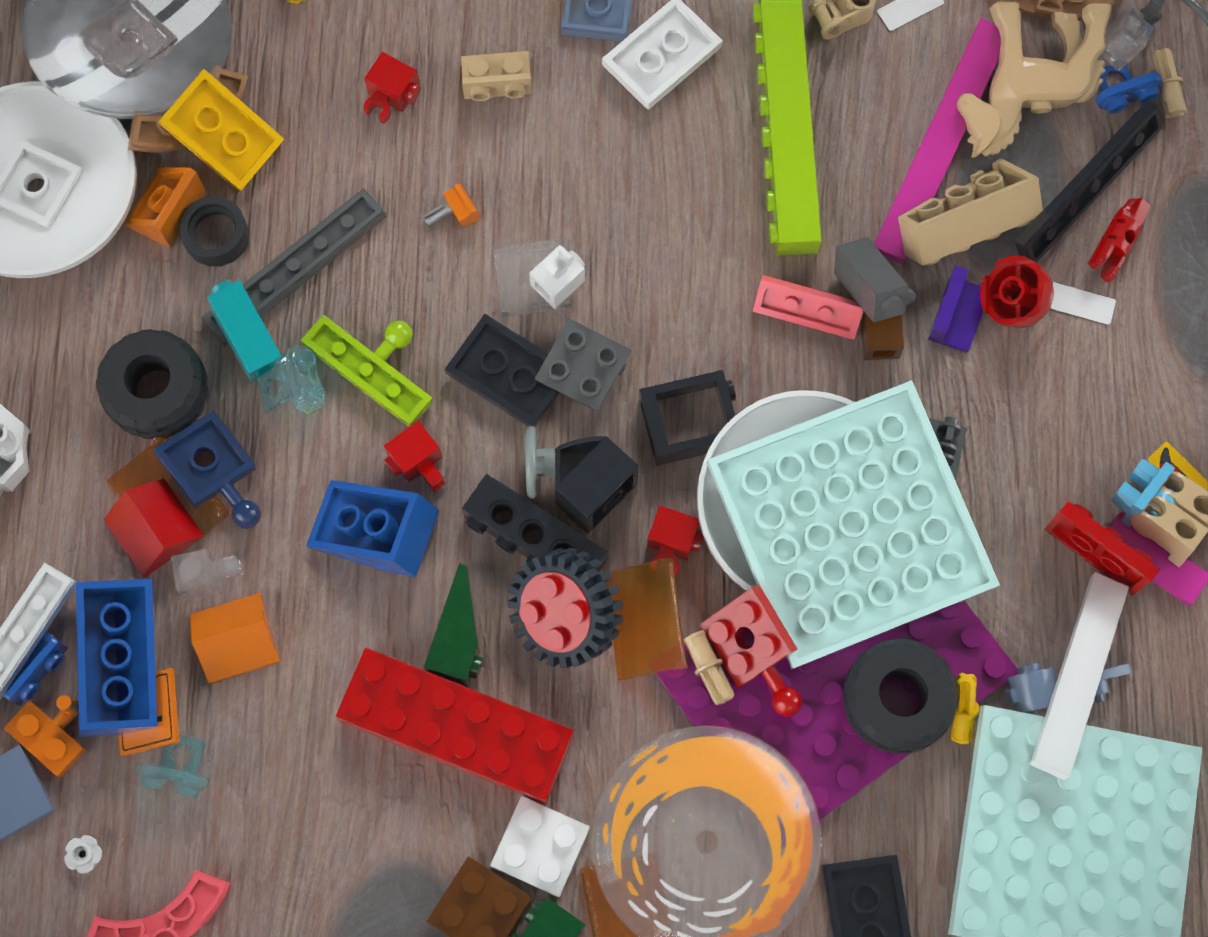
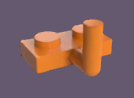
M61 695L56 701V705L61 711L52 719L30 700L4 729L53 774L61 778L87 750L64 730L79 714V702L67 695Z

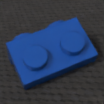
M46 631L5 692L4 697L18 706L23 702L30 701L39 691V683L48 672H54L62 664L65 658L64 653L68 647Z

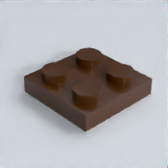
M468 856L426 922L449 937H508L532 900V897Z

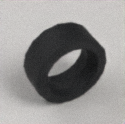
M207 196L196 200L185 209L180 219L179 234L183 245L197 262L206 266L221 267L234 262L244 253L249 243V228L241 210L232 201L223 197ZM211 215L228 216L235 226L232 239L224 246L216 249L202 248L194 237V231L198 223Z

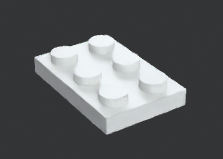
M670 0L602 58V65L649 110L722 48L723 40L681 0Z

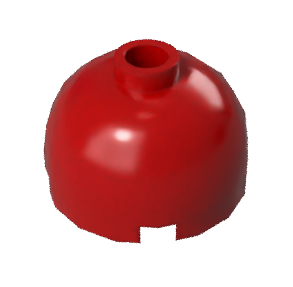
M1011 255L998 260L994 264L997 267L991 271L990 275L986 274L981 283L979 295L982 309L986 314L990 315L993 321L1005 327L1025 328L1036 324L1048 313L1052 306L1054 297L1052 278L1044 267L1027 257Z

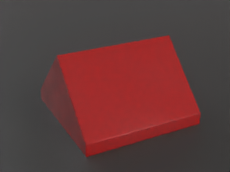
M164 478L125 490L103 519L143 578L205 537Z

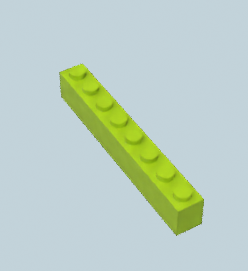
M758 0V2H753L752 18L753 23H759L760 33H755V53L761 54L762 64H757L758 85L764 84V95L759 96L760 116H766L767 124L761 130L762 147H768L769 158H764L765 179H771V190L766 191V206L768 212L773 211L774 223H769V243L776 244V256L818 254L821 245V228L802 0Z

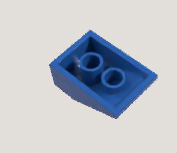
M331 480L306 546L310 549L384 572L416 577L439 510L418 493Z

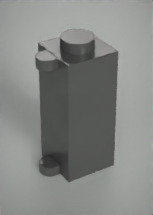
M868 237L836 246L834 274L873 323L905 314L906 305L915 301L916 294L912 289H908V284Z

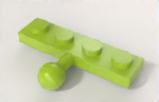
M322 315L300 340L302 346L406 426L410 427L417 422L433 403V398L385 362L395 349L405 348L410 344L413 337L411 327L404 321L391 322L385 329V340L373 353L325 315Z

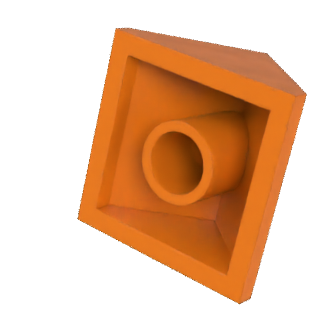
M159 167L124 224L172 248L180 235V219L185 209L196 200L202 199L206 193L197 172L192 168Z
M261 592L190 614L192 644L209 684L281 662Z

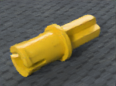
M960 673L956 677L959 697L958 708L952 721L950 736L958 744H969V740L973 742L975 739V719L980 711L979 704L976 702L977 678L974 674Z

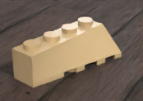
M1002 158L992 163L993 170L986 174L984 171L979 170L970 175L971 182L967 185H953L945 190V197L941 200L931 198L898 217L905 255L922 266L932 265L939 262L940 258L949 254L966 251L973 244L983 240L995 239L1002 232L1014 227L1028 225L1031 220L1036 219L1043 211L1039 178Z

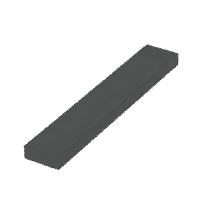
M364 188L243 284L261 318L387 217L386 212ZM211 311L207 312L201 317L203 323L224 346H227L228 342Z

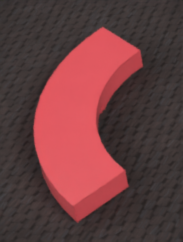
M195 870L183 891L170 904L165 906L163 910L145 918L126 921H114L95 916L86 937H192L218 911L232 883Z

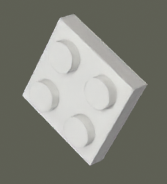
M521 796L490 866L560 898L590 830V826Z

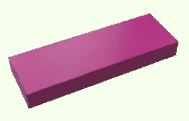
M1119 512L1108 527L1116 530L1123 537V542L1133 550L1139 549L1153 559V565L1160 569L1152 580L1155 584L1188 607L1191 606L1208 583V572L1189 559H1186L1180 568L1167 559L1170 556L1168 551L1152 539L1140 535L1132 525L1129 528L1122 523L1121 520L1125 515Z

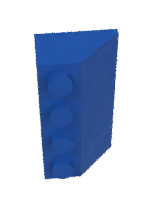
M152 579L76 582L80 737L121 735L156 728L157 702Z

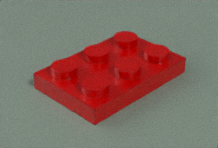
M1067 501L1044 528L1046 532L1106 577L1128 586V593L1132 596L1154 579L1160 569L1153 565L1154 561L1148 554L1139 549L1133 550L1123 542V537L1116 530L1107 526H1101L1092 519L1093 515L1085 507L1079 504L1073 505Z

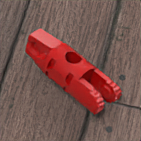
M1143 198L1128 199L1125 205L1120 207L1087 263L1092 269H1099V267L1104 265L1100 277L1105 282L1110 283L1115 279L1142 231L1143 223L1151 207Z

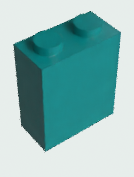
M226 280L211 289L213 294L207 296L209 309L249 382L251 383L282 367V356L241 281L238 280L232 283L230 280Z

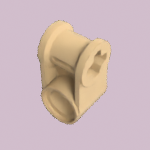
M814 0L808 9L811 15L816 16L822 28L820 33L823 39L827 40L869 22L873 17L876 0ZM855 1H863V2H865L867 5H866V6H857V5H855L853 2H855Z

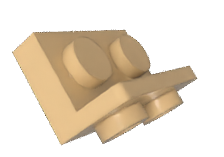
M529 51L461 56L464 99L486 101L491 97L501 96L516 99L526 94H532Z

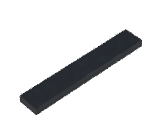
M1147 100L1014 241L1019 256L1027 257L1037 263L1159 133L1163 125L1157 103Z

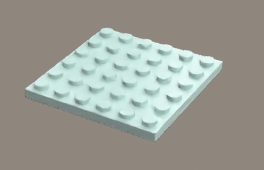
M912 380L707 460L708 467L756 584L761 586L798 648L797 651L787 657L791 669L1000 586Z
M987 705L980 706L948 935L959 937H1180L1202 747L1086 725L1071 775L1068 779L1063 780L1030 765L1045 717Z

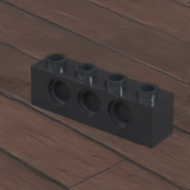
M487 473L462 507L464 518L467 519L465 524L481 535L485 531L497 538L495 543L504 551L510 554L517 551L527 558L525 563L533 558L561 548L577 549V554L583 551L589 553L588 562L598 559L602 563V566L597 571L598 573L608 560L607 550ZM500 511H508L513 515L512 520L505 525L495 523L493 518ZM530 530H538L543 534V539L537 544H528L523 540V537Z

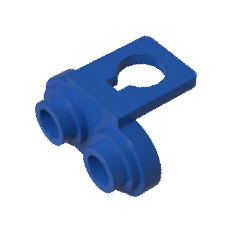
M1121 61L1103 67L1105 72L1100 76L1103 82L1099 86L1101 93L1097 95L1095 101L1100 109L1108 110L1110 114H1115L1127 108L1130 102L1138 99L1141 103L1156 99L1160 95L1159 89L1163 81L1158 72L1148 73L1133 79L1126 62ZM1111 73H1117L1124 78L1125 82L1109 87L1106 83V77Z

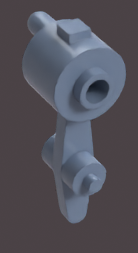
M1039 663L1018 667L1019 675L1007 678L1010 689L1005 690L1008 704L1014 703L1016 711L1038 715V709L1049 706L1057 680L1053 667L1041 669ZM1130 663L1103 669L1094 698L1096 703L1105 701L1103 694L1110 692L1106 679L1132 673Z

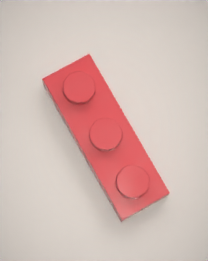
M763 275L752 312L855 340L863 309L855 300Z

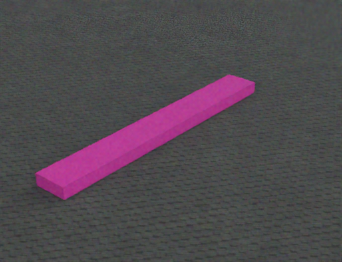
M980 18L874 243L884 257L900 264H904L907 256L904 253L898 217L935 197L967 129L966 122L957 109V101L965 93H972L981 99L999 60L1001 36L998 27L990 21Z

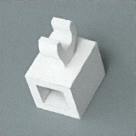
M559 245L529 273L530 286L556 309L585 282V264L574 251L570 250L568 252Z

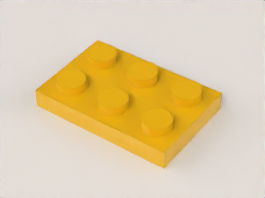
M205 69L198 74L158 121L163 128L238 192L246 186L284 140L281 135Z

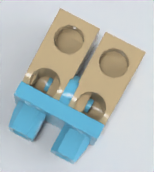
M1142 459L1128 478L1145 490L1141 493L1125 481L1110 501L1126 513L1121 520L1122 523L1129 528L1132 525L1140 535L1152 539L1168 551L1170 556L1167 559L1180 568L1208 532V491L1181 473L1173 471L1175 467L1168 462H1165L1162 468L1159 469Z

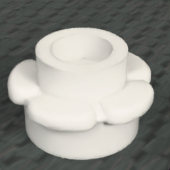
M83 835L79 839L73 838L65 848L67 855H65L64 860L67 867L71 870L76 869L79 873L92 871L102 858V849L98 846L97 840L92 836ZM84 850L86 852V856L84 858H81L79 854L81 851Z

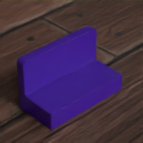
M955 265L928 340L967 353L970 350L983 313L979 295L981 286L966 281L969 270Z

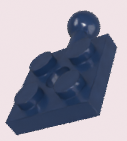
M214 410L153 448L154 455L195 509L221 493L233 508L232 519L238 527L250 529L259 523L261 518L259 506L253 501L244 500L233 485L255 471V464ZM209 452L215 457V460L210 466L201 467L194 462L195 457L199 453Z

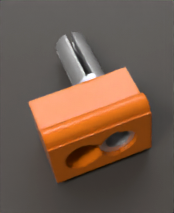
M461 183L455 184L453 188L443 193L446 201L423 216L425 222L430 226L454 212L463 228L481 219L479 212Z

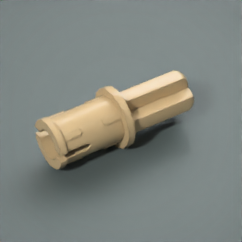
M1169 48L1157 50L1153 53L1152 57L1156 72L1160 74L1163 81L1159 91L1165 117L1175 118L1182 116L1188 111L1181 87L1183 78L1177 76L1171 50Z
M701 630L683 639V643L686 645L697 668L695 671L696 676H701L714 704L720 705L731 700L734 697V692L720 666L723 663L722 659L716 658L705 635V631Z

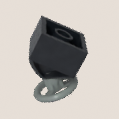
M533 426L527 427L525 432V471L528 497L532 499L537 497L538 477L555 476L557 506L588 535L638 485L639 465L607 436H594L569 441L559 445L556 449L555 447L538 449L536 428Z

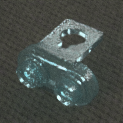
M301 346L290 347L282 354V362L258 379L263 403L267 411H272L289 398H291L294 406L305 414H313L324 405L325 390L321 385L318 375L316 357L308 348ZM273 379L281 381L282 384L278 388L275 398L271 396L269 390Z
M179 735V743L165 747L160 767L143 763L136 764L134 773H137V777L140 778L139 786L161 790L163 783L167 784V781L174 782L173 785L177 786L175 793L198 798L199 791H203L204 788L208 789L210 779L198 775L205 748V742L201 739ZM180 745H188L193 750L192 761L183 767V771L175 770L177 765L172 758L173 752Z

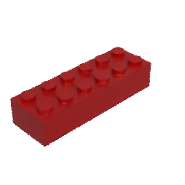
M366 647L335 716L345 725L545 805L549 801L574 738V730Z

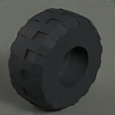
M147 329L133 334L130 333L109 348L98 367L96 390L99 395V401L107 415L125 432L133 436L142 437L143 439L167 438L190 426L196 417L200 415L208 395V377L199 355L185 340L168 331ZM156 370L170 372L169 384L161 394L149 399L136 397L137 383L144 375Z
M890 639L871 646L854 661L844 682L843 706L850 726L853 727L858 737L865 743L867 742L875 747V749L883 752L908 754L931 746L948 730L958 708V685L949 667L950 665L933 648L911 639ZM903 677L912 682L920 695V708L915 715L909 717L897 716L890 713L883 706L879 696V686L884 679Z

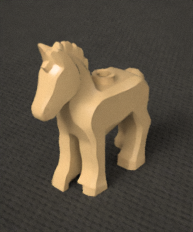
M997 2L990 7L993 21L1000 32L1001 46L999 66L990 86L988 103L981 101L972 93L961 95L957 101V109L963 116L970 134L968 142L973 144L972 158L977 157L981 153L985 157L989 154H999L1001 149L1005 150L1008 145H1011L1014 140V134L1019 133L1022 108H1031V112L1037 114L1048 113L1052 111V108H1065L1073 103L1089 101L1095 95L1100 84L1103 82L1100 76L1105 72L1103 68L1105 61H1099L1097 58L1106 47L1105 32L1111 14L1110 4L1092 3L1082 8V19L1086 25L1084 40H1082L1077 14L1054 12L1051 15L1052 27L1057 30L1063 42L1064 57L1062 62L1023 57L1019 3Z

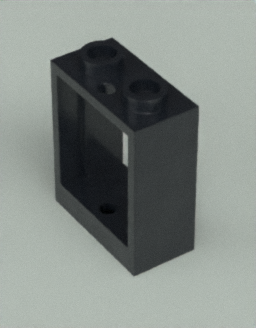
M723 370L639 389V403L656 466L707 454L710 446L719 434H712L669 445L658 400L716 387L725 424L737 415L732 405V401H736L732 380L726 381Z

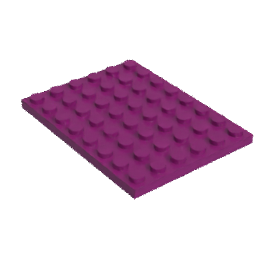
M965 600L791 669L786 657L776 664L775 668L786 687L796 689L802 698L800 711L791 717H783L775 712L772 706L774 693L762 674L747 685L737 688L723 663L720 666L734 692V697L726 703L714 704L701 676H696L695 674L697 668L683 641L650 664L652 671L701 737L723 736L746 741L763 749L781 762L793 775L801 788L802 795L810 812L812 826L910 754H897L875 749V747L867 742L865 743L858 737V734L850 726L846 718L842 695L847 673L854 661L871 646L885 640L903 638L928 645L947 661L955 678L960 673L974 674L976 676L977 703L1008 682V677L1018 674L1017 667ZM745 627L743 639L749 646H753L754 635L749 628ZM709 641L716 658L720 659L711 642ZM889 677L881 682L879 696L883 706L890 713L909 717L918 712L920 708V695L911 681L903 677ZM778 771L784 784L787 786L789 790H791L790 784L785 775L781 771ZM796 795V796H795L796 809H797V811L799 812V810H800V800H799L798 795ZM778 815L783 848L787 843L786 830L781 816Z

